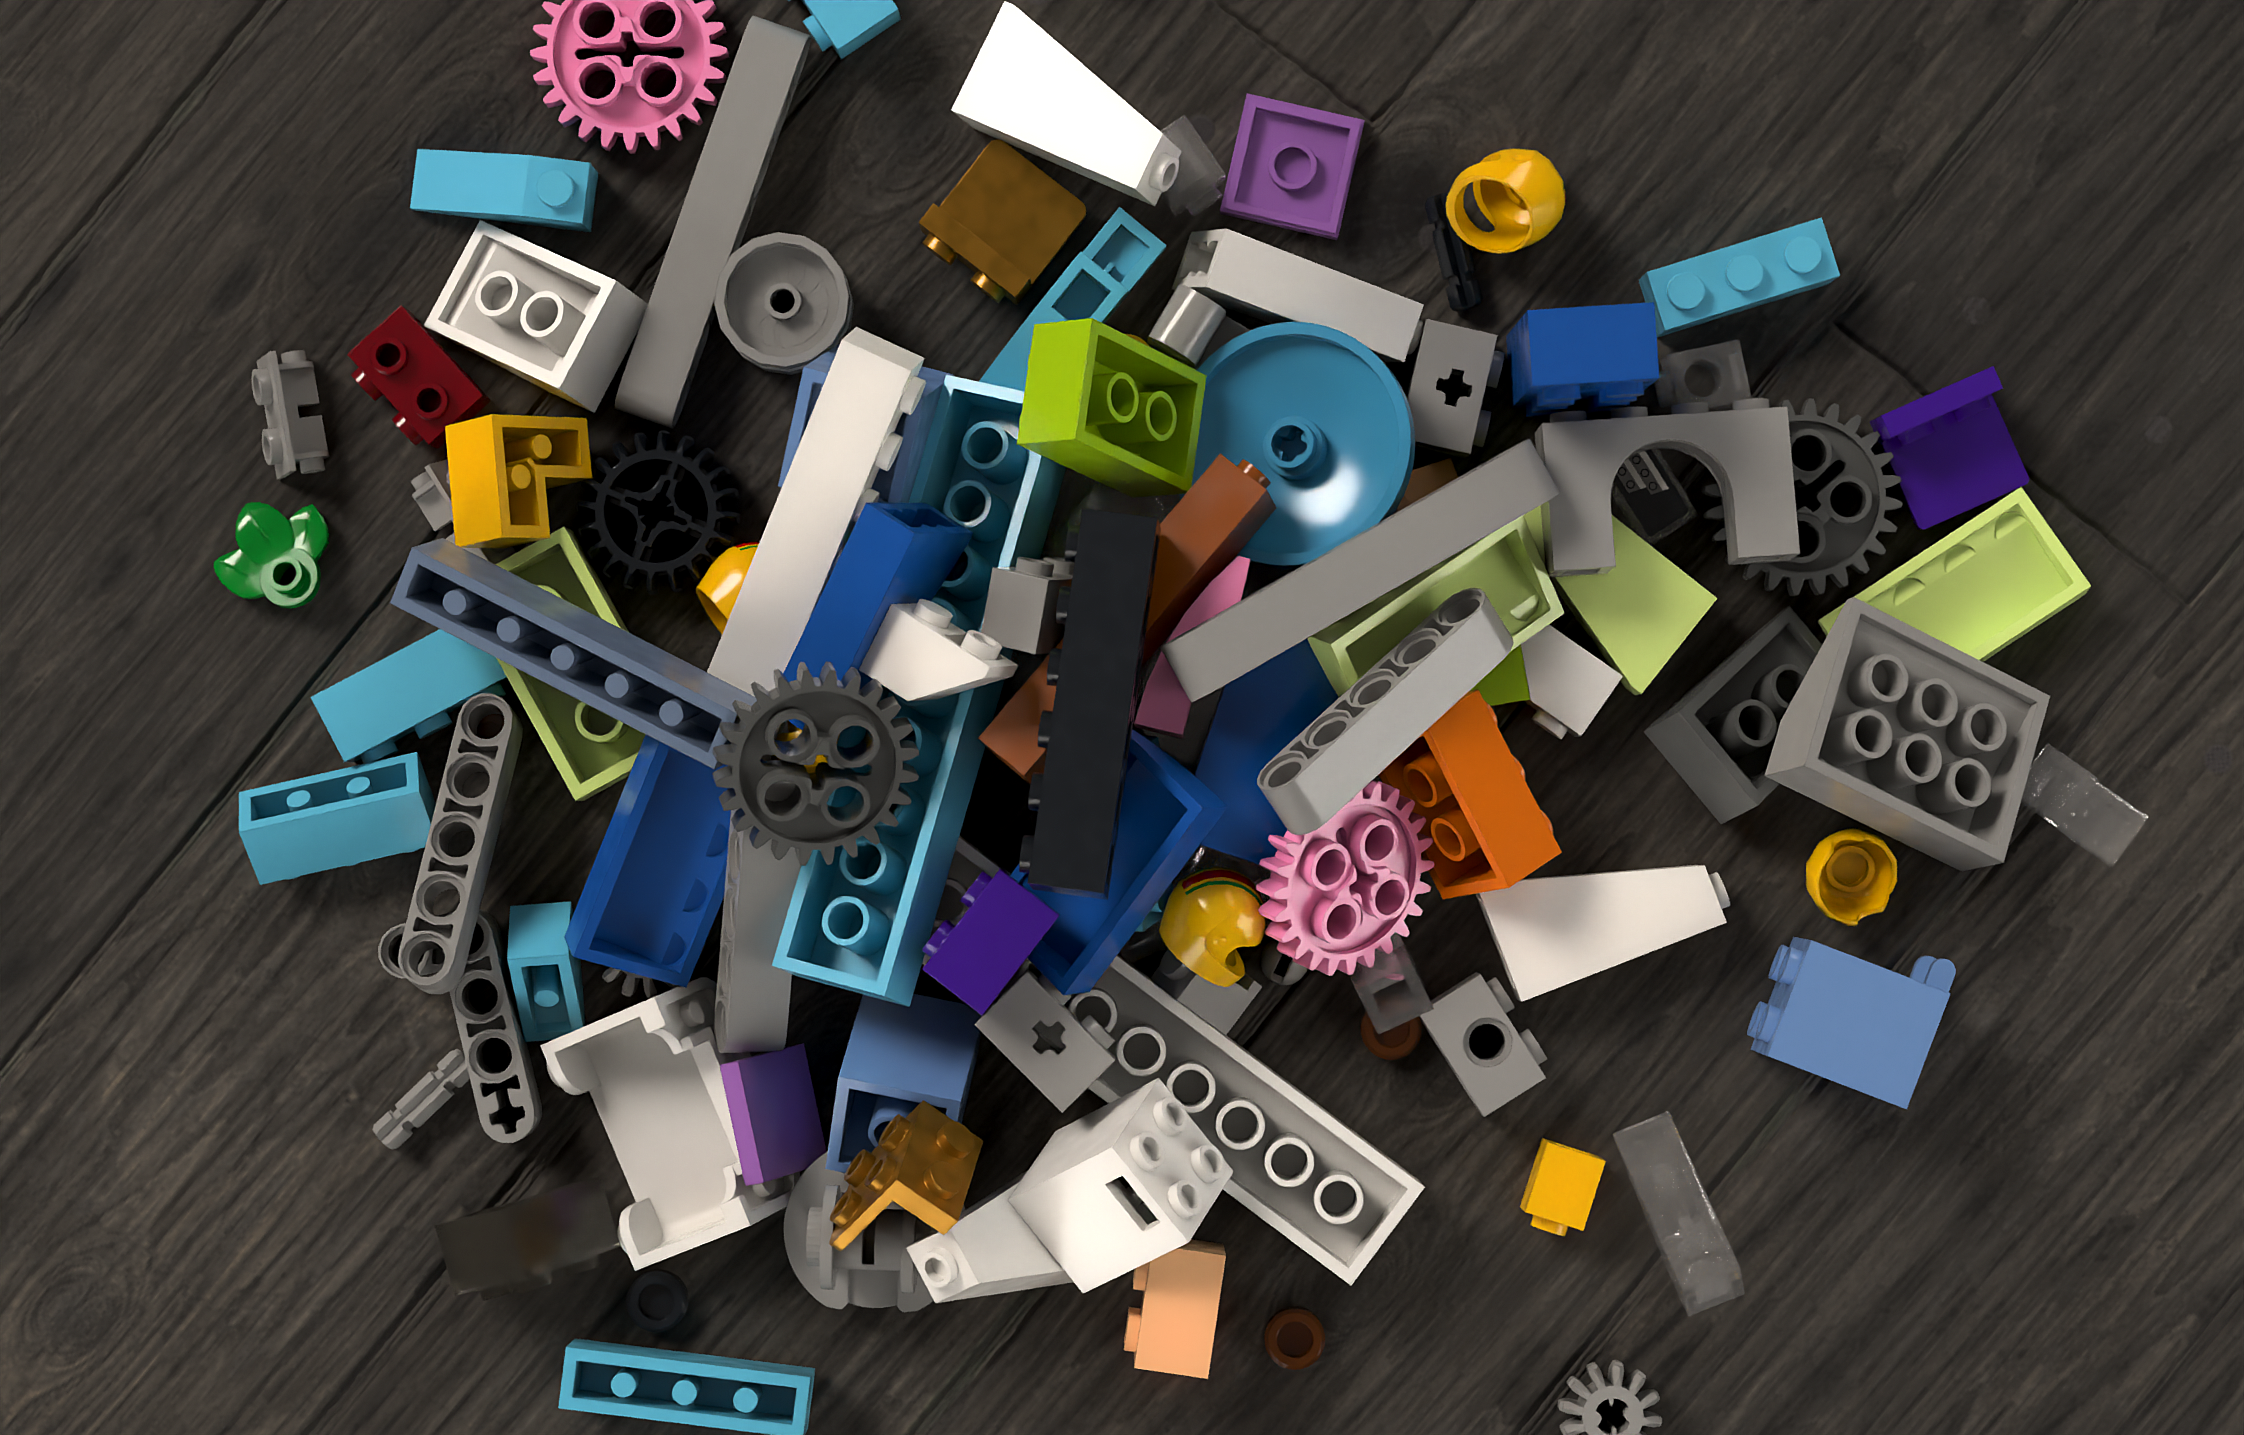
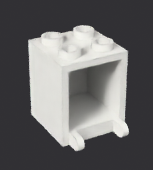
M1157 1078L1055 1131L1009 1197L1008 1202L1081 1292L1085 1293L1189 1243L1234 1171L1226 1163L1221 1152L1210 1143L1187 1114L1183 1104ZM1123 1176L1130 1184L1127 1189L1118 1180L1119 1177Z

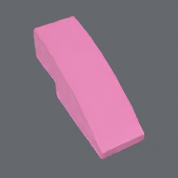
M1238 556L1216 576L1185 612L1167 642L1241 601L1251 559ZM1162 651L1146 684L1134 725L1135 728L1183 739L1192 702H1190Z

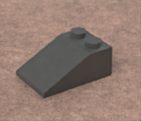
M1790 606L1778 613L1681 695L1644 731L1720 824L1758 806L1780 784L1764 776L1783 715L1822 646Z

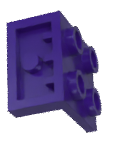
M1994 366L1869 421L1873 431H1878L1880 434L1878 442L1883 453L1892 452L1894 456L1888 462L1892 474L1901 478V482L1897 485L1915 526L1919 530L1934 526L2020 488L2029 482V476L1992 396V393L2003 389Z

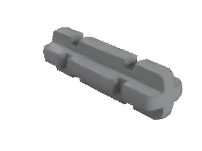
M459 1049L450 1051L437 1064L439 1069L436 1072L433 1070L429 1071L395 1104L397 1109L394 1112L388 1111L374 1124L372 1130L385 1146L392 1150L400 1147L413 1134L411 1129L414 1126L416 1128L422 1126L455 1094L452 1090L455 1086L460 1088L470 1079L465 1055Z

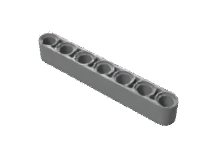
M754 15L749 20L623 373L615 399V409L669 428L675 427L716 316L714 300L718 276L731 254L740 248L810 47L811 35Z
M1527 439L1186 631L1160 648L1190 702H1194L1557 496L1559 491L1531 440Z

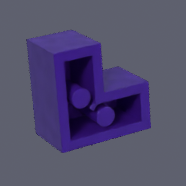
M1002 868L999 869L993 878L982 871L960 900L969 907L961 920L955 926L946 919L922 948V951L931 957L923 967V970L981 1015L988 1009L1060 916V913Z

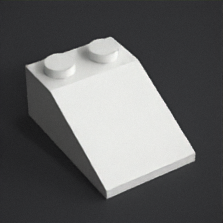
M480 220L427 318L424 327L544 390L595 413L640 328L648 304L618 281Z

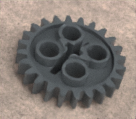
M1809 398L1804 402L1800 415H1795L1790 401L1783 400L1779 403V407L1788 408L1791 448L1796 439H1806L1815 444L1819 451V462L1813 471L1801 470L1792 461L1794 487L1799 489L1812 483L1835 461H1841L1844 468L1830 482L1810 496L1808 502L1813 508L1812 510L1806 506L1796 510L1797 523L1806 527L1812 535L1813 545L1811 551L1805 557L1795 556L1790 561L1746 564L1742 578L1749 580L1758 574L1760 570L1765 572L1764 586L1766 591L1774 590L1782 578L1786 579L1789 596L1799 595L1804 580H1808L1813 593L1819 595L1825 591L1827 575L1841 588L1848 585V575L1845 567L1849 566L1861 575L1867 573L1870 569L1862 555L1864 552L1876 556L1884 555L1886 549L1875 537L1877 533H1895L1898 528L1883 517L1885 511L1902 507L1901 501L1886 497V489L1901 482V478L1895 475H1883L1881 467L1887 464L1894 456L1892 452L1874 455L1871 448L1877 442L1880 434L1876 431L1862 438L1857 435L1856 432L1862 418L1858 414L1844 424L1838 422V404L1830 405L1823 416H1817L1815 401ZM1718 484L1708 485L1702 488V493L1709 497L1717 498L1718 506L1703 513V517L1709 520H1721L1723 528L1718 530L1710 539L1712 543L1722 542L1726 540L1723 498ZM1836 485L1849 486L1858 496V509L1852 517L1840 516L1833 510L1830 496ZM1728 553L1724 558L1726 564L1728 563Z
M828 661L822 667L819 677H812L805 662H800L797 669V680L790 682L779 669L774 670L776 688L768 692L762 685L753 682L751 688L757 701L752 706L738 700H734L732 703L735 712L741 719L739 724L721 722L719 725L722 735L731 742L728 745L715 746L712 751L716 761L728 765L712 773L717 787L729 788L718 797L724 811L738 809L731 818L732 824L737 832L752 827L749 839L754 848L758 849L772 839L771 850L777 860H781L790 847H794L800 865L806 866L812 850H820L826 864L830 865L833 863L835 847L843 845L852 858L857 857V838L863 835L868 841L877 845L880 843V839L874 826L879 821L893 827L899 824L890 809L892 803L899 805L911 804L912 800L908 792L900 786V783L914 782L919 777L913 766L903 762L919 755V750L914 741L901 740L913 731L912 725L907 717L893 719L901 709L894 696L879 701L883 692L879 681L873 679L860 689L861 676L854 667H851L845 673L841 681L837 680L835 668ZM792 719L804 722L802 733L797 738L791 741H780L774 738L776 728L781 723ZM850 726L866 728L865 736L859 744L847 748L836 744L839 734L844 729ZM767 754L775 755L781 759L770 760L766 763L760 761L761 757ZM823 754L827 763H818L815 772L808 773L804 765H813L816 755ZM866 764L871 766L867 773H858L851 769L862 767ZM781 780L795 783L793 793L788 798L782 801H771L765 798L767 789L773 783ZM844 786L857 789L855 798L849 804L843 807H833L827 804L829 796L834 790Z

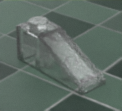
M1669 1111L1613 1133L1614 1141L1664 1264L1688 1317L1744 1295L1740 1266Z

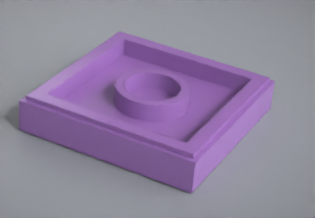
M1247 93L1220 214L1337 240L1365 120Z
M804 1043L784 1047L782 1051L765 1052L720 1065L746 1186L765 1183L805 1170L817 1158L827 1152Z

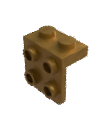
M993 140L981 152L939 207L933 203L918 223L921 231L927 235L922 244L934 255L950 266L958 259L975 272L970 281L983 293L998 303L1006 296L1018 305L1084 220L1086 207L1082 201L1002 140Z
M924 1100L906 1118L900 1114L895 1116L883 1131L878 1146L871 1153L866 1149L860 1151L847 1168L844 1180L849 1183V1186L830 1215V1221L835 1223L829 1245L841 1252L892 1201L945 1235L959 1220L983 1140L971 1133L963 1124L952 1120Z

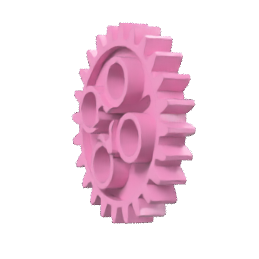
M565 0L561 6L544 1L542 7L553 18L552 24L534 25L533 31L536 35L547 41V46L530 50V56L534 60L548 64L547 68L533 75L535 82L538 85H554V88L543 98L544 103L548 108L566 104L558 121L564 127H567L579 119L582 120L578 136L584 142L592 138L597 130L601 131V144L607 151L612 149L618 136L624 138V143L630 154H635L639 137L644 136L647 137L655 151L660 150V132L666 129L678 141L682 140L683 133L679 122L686 118L700 126L703 121L695 109L698 102L716 106L718 103L716 97L707 89L708 83H726L727 79L722 71L713 67V62L729 58V51L726 47L712 44V40L726 33L725 26L722 22H705L717 9L713 0H705L697 4L694 3L695 0ZM663 9L675 14V26L667 35L653 37L645 33V21L654 11ZM600 10L609 11L614 14V27L609 34L600 38L589 37L585 34V21L589 15ZM635 41L642 52L666 51L673 48L684 50V55L681 58L637 55L634 57L633 66L626 67L621 58L616 55L597 56L586 60H580L576 57L577 52L581 49L622 53L626 51L627 42ZM662 69L673 72L676 75V85L670 94L661 98L651 97L646 94L645 85L650 74ZM601 70L613 73L616 80L615 87L609 95L599 99L586 95L585 84L591 74Z
M1372 780L1327 823L1317 830L1303 835L1291 834L1287 830L1284 837L1269 835L1268 841L1277 849L1275 857L1261 859L1259 863L1265 869L1270 870L1271 875L1269 879L1256 885L1257 891L1270 896V899L1258 911L1260 915L1272 920L1265 930L1266 935L1278 940L1277 950L1293 958V962L1312 971L1316 969L1329 976H1333L1336 969L1352 975L1356 962L1369 968L1374 966L1375 949L1391 955L1393 953V945L1390 937L1394 933L1404 937H1408L1410 934L1404 919L1407 914L1421 916L1423 911L1414 902L1416 894H1424L1431 890V886L1420 881L1421 873L1434 867L1433 861L1421 856V853L1433 843V839L1419 833L1427 820L1424 816L1412 812L1415 802L1399 795V789L1380 781Z

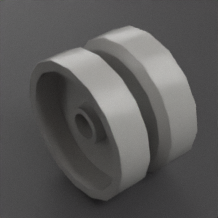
M781 232L753 238L731 254L718 276L714 300L720 328L741 356L765 371L789 375L803 372L804 366L841 343V340L851 330L854 309L848 280L828 250L805 236ZM788 291L795 300L793 308L786 313L775 311L772 304L780 303L781 293Z

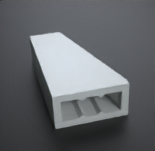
M1004 1L951 110L969 126L1155 206L1161 193L1167 191L1176 179L1179 169L1178 158L1182 151L1019 8Z
M1229 229L1191 232L1172 287L1173 290H1176L1179 284L1185 285L1211 299L1221 307L1271 324L1305 322L1339 330L1367 346L1383 362H1404L1406 356L1415 351L1423 332V322L1419 318L1424 304Z
M1705 865L1529 878L1520 880L1510 888L1476 893L1514 995L1521 1002L1727 923L1722 909L1730 906L1726 889L1719 874L1715 872L1708 875Z
M1027 1171L961 1212L958 1222L945 1235L937 1230H933L906 1247L935 1303L1073 1282L1008 1202L1009 1197Z

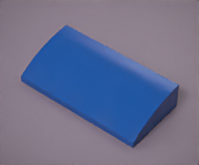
M1307 639L1222 687L1193 775L1217 795L1228 808L1200 845L1259 865L1261 859L1275 857L1277 849L1268 841L1269 835L1284 837L1287 828L1258 787V775L1271 759L1339 698Z
M1132 730L1108 900L1033 890L1028 884L1029 873L1019 872V864L1011 873L1013 878L1060 913V916L1027 958L1063 996L1091 991L1228 808L1196 776L1135 730Z
M645 735L564 936L573 957L687 988L724 898L731 810L724 811L718 797L729 788L717 787L712 773L728 765L712 769L670 746ZM763 759L760 760L762 763H766V762H767V761H765V760H763Z

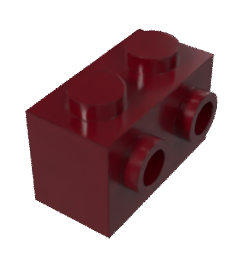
M402 305L347 354L358 366L351 376L373 400L377 401L384 395L399 411L392 418V421L415 446L425 440L429 445L439 449L446 442L445 426L471 420L491 401L420 321Z

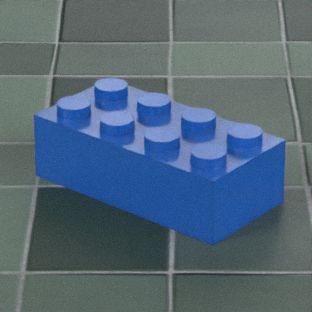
M1654 302L1527 310L1506 336L1511 408H1526L1527 418L1549 417L1550 414L1569 410L1568 406L1574 404H1586L1587 414L1610 413L1613 409L1630 406L1631 401H1636L1637 396L1644 395V390L1659 379Z

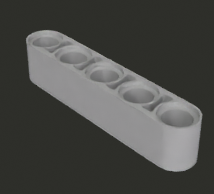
M1469 588L1455 593L1445 600L1264 766L1258 775L1257 785L1291 834H1308L1327 823L1509 654L1513 646V638L1485 592L1479 588Z
M481 693L471 697L463 704L458 715L399 949L398 964L402 974L420 990L429 994H443L451 991L463 976L522 741L523 727L519 717L502 697L492 693ZM490 714L503 715L505 718L504 726L497 736L490 739H481L477 736V727L485 716ZM476 772L488 773L490 783L487 790L481 796L475 798L463 796V784L471 774ZM460 831L474 832L475 843L470 852L461 857L449 856L448 843L456 833ZM445 890H458L460 903L457 909L446 917L434 916L433 902L435 898ZM442 949L445 954V963L442 969L431 977H421L418 972V962L421 956L428 950Z
M788 780L777 781L767 789L765 798L771 801H782L793 793L795 783ZM735 809L731 810L715 1004L714 1026L716 1044L721 1053L782 1051L787 1037L792 974L773 967L772 963L801 865L794 847H790L781 860L775 859L771 850L772 839L758 849L754 848L749 839L752 827L737 832L732 824L731 818L738 810Z

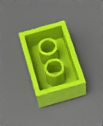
M1093 318L1034 324L1022 412L1019 419L1017 445L1133 498L1186 494L1192 487L1207 375Z

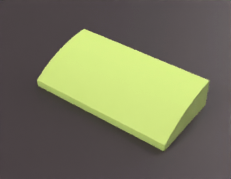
M2020 487L1854 597L1983 662L2084 596L2091 585L2023 488ZM1844 604L1819 619L1818 623L1826 637Z
M1524 516L1517 518L1308 637L1307 640L1338 697L1343 695L1445 600L1462 590L1479 588L1485 592L1513 638L1511 651L1563 615L1564 610Z

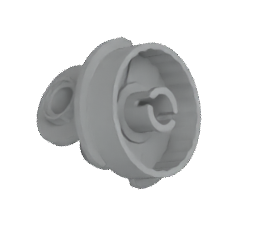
M828 1151L822 1154L804 1171L797 1181L788 1200L785 1212L784 1241L786 1252L799 1281L816 1300L826 1307L843 1309L850 1303L869 1308H884L897 1305L902 1312L918 1311L930 1304L933 1298L906 1247L935 1229L892 1201L841 1252L829 1245L835 1223L830 1221V1215L839 1199L847 1191L849 1183L844 1180L845 1173L825 1169Z

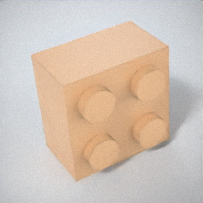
M1191 1239L1189 1243L1134 1269L1133 1289L1143 1291L1141 1308L1129 1307L1124 1336V1351L1134 1352V1368L1208 1379L1226 1259L1223 1244Z

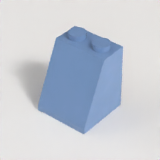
M863 994L838 1076L825 1169L845 1173L850 1163L860 1151L866 1149L871 1153L878 1146L883 1131L895 1116L900 1114L906 1118L923 1100L952 1120L962 1124L981 1037V1031L974 1024L982 1015L967 1004L913 994L910 1007Z

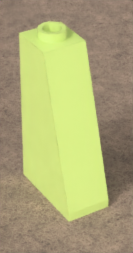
M1540 505L1523 516L1545 565ZM1612 515L1616 566L1607 574L1551 577L1550 580L1609 666L1623 675L1620 681L1624 687L1632 694L1639 695L1644 692L1717 598Z

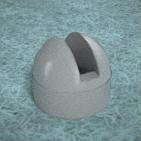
M1276 939L1270 940L1264 946L1260 955V966L1264 975L1270 981L1279 985H1291L1298 982L1306 974L1308 968L1291 960L1284 977L1273 973L1283 953L1277 950L1279 941Z

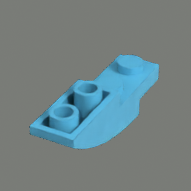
M1119 207L1083 252L1080 251L1003 348L979 382L1025 391L1028 357L1031 350L1034 324L1093 318L1105 324L1166 250L1167 245Z

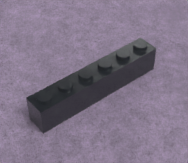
M1082 508L1080 526L1070 524L1068 529L1065 562L1074 563L1071 587H1060L1056 609V623L1065 625L1062 649H1051L1047 670V685L1056 686L1053 711H1042L1038 731V747L1047 748L1044 773H1033L1029 792L1028 808L1029 810L1038 811L1035 836L1024 835L1019 861V872L1029 873L1028 884L1033 890L1108 900L1161 535L1159 520L1155 517Z

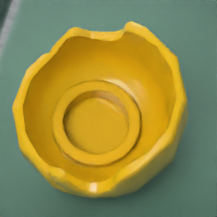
M1860 829L1841 830L1821 840L1806 863V887L1816 906L1826 917L1847 926H1857L1860 919L1883 912L1888 903L1889 895L1893 892L1897 883V859L1889 847L1879 836Z

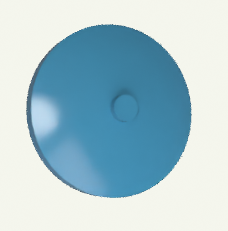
M1305 322L1276 323L1250 330L1235 337L1215 351L1197 369V371L1207 375L1192 486L1219 454H1222L1236 466L1244 459L1269 479L1271 484L1266 489L1277 507L1237 556L1249 558L1252 563L1271 568L1298 569L1388 518L1396 511L1407 489L1414 465L1415 429L1413 416L1408 400L1398 380L1386 364L1367 346L1339 330L1324 325ZM1179 494L1180 499H1182L1185 494Z

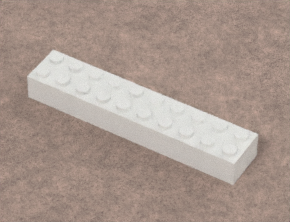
M960 835L930 938L946 919L956 926L968 911L969 907L960 900L982 871L991 878L1001 868L1011 875L1010 872ZM925 954L922 964L926 965L931 957ZM1118 954L1090 992L1072 994V997L1064 1004L1080 1022L1088 1015H1091L1115 1040L1108 1048L1115 1056V1061L1088 1088L1107 1103H1111L1159 1078L1171 1094L1183 1104L1187 1114L1210 1143L1221 1152L1226 1163L1234 1171L1223 1190L1349 1285H1352L1425 1186L1420 1180L1227 1035H1224L1177 1001L1147 975ZM1026 958L988 1009L1028 970L1037 978L1042 973ZM1040 1020L1034 1026L1039 1033L1035 1043L1038 1049L1043 1051L1046 1047L1052 1046L1060 1052L1065 1047L1060 1039L1065 1029L1061 1023L1057 1021L1054 1025L1048 1027Z

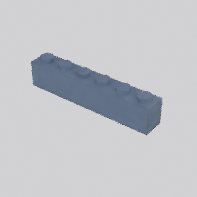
M444 538L411 548L390 602L396 607L712 769L724 765L716 761L712 752L713 747L731 744L722 735L719 728L720 723L731 722L739 724L741 720L735 712L732 703L734 700H738L752 706L757 701L754 696Z

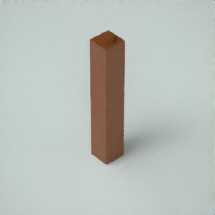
M1219 454L1160 523L1161 535L1142 666L1175 629L1185 612L1209 583L1231 563L1276 510L1277 507L1266 489L1271 482L1248 461L1242 459L1236 466L1222 454ZM1063 639L1055 648L1062 649ZM1050 654L978 737L993 755L1030 785L1033 773H1044L1047 748L1038 747V731L1042 711H1053L1056 686L1047 685Z

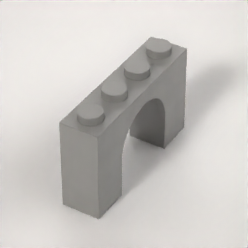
M1752 398L1732 402L1733 410L1709 412L1708 403L1694 402L1672 406L1671 415L1648 416L1647 407L1613 409L1610 411L1611 419L1587 420L1585 411H1564L1550 414V423H1542L1535 432L1536 451L1559 491L1557 496L1541 505L1545 565L1549 577L1607 574L1616 566L1611 515V488L1620 466L1628 458L1640 452L1657 448L1674 449L1689 454L1707 467L1714 476L1723 498L1729 565L1780 562L1793 559L1800 554L1788 408H1770L1769 399Z

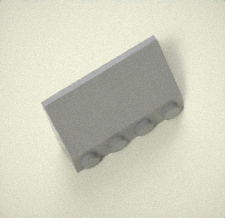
M1853 597L1845 602L1781 719L1764 776L1960 871L2004 863L2050 696Z

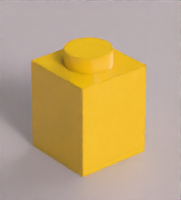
M1542 1138L1520 1205L1524 1212L1533 1215L1530 1225L1560 1236L1566 1235L1568 1226L1584 1231L1606 1161L1600 1156Z

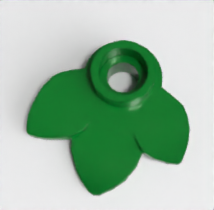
M249 502L244 505L236 521V541L239 549L224 554L215 560V573L223 585L243 599H256L266 596L268 600L282 608L292 609L303 606L316 596L320 587L321 572L317 562L328 545V526L319 510L313 504L303 507L288 520L281 512L268 504ZM289 568H295L296 576L293 582L282 586L281 578Z

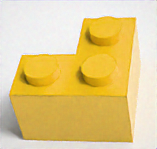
M490 414L445 426L455 544L461 548H507L550 538L546 489L592 478L587 418Z

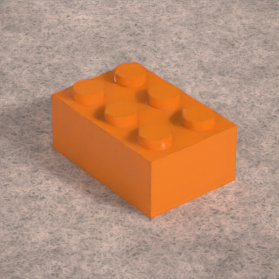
M1479 689L1467 692L1379 774L1382 783L1399 789V795L1415 802L1412 812L1426 818L1427 821L1419 833L1431 837L1433 843L1421 853V856L1434 862V867L1428 870L1442 899L1510 888L1562 853L1553 836V827L1549 818L1536 803L1525 781L1524 769L1520 762L1511 754L1497 726V717L1491 706L1484 701Z

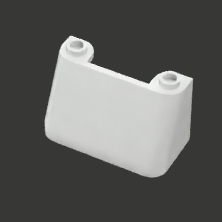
M707 977L695 979L688 983L687 988L676 987L540 1045L547 1061V1071L551 1080L571 1095H580L589 1091L636 1201L622 1211L617 1230L619 1243L628 1254L635 1271L751 1226L787 1207L792 1190L801 1177L800 1173L796 1172L765 1183L748 1186L744 1183L720 1065L747 1058L751 1055L749 1052L721 1053L718 1050L714 1026L717 984Z

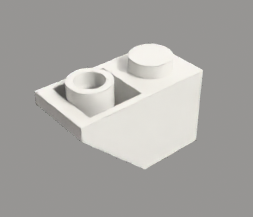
M919 599L918 603L891 604L859 670L872 679H876L880 684L906 701L943 698L1012 677L1018 665L1000 654L1002 646L996 640L978 631H963L950 622L953 615L947 609L932 601Z

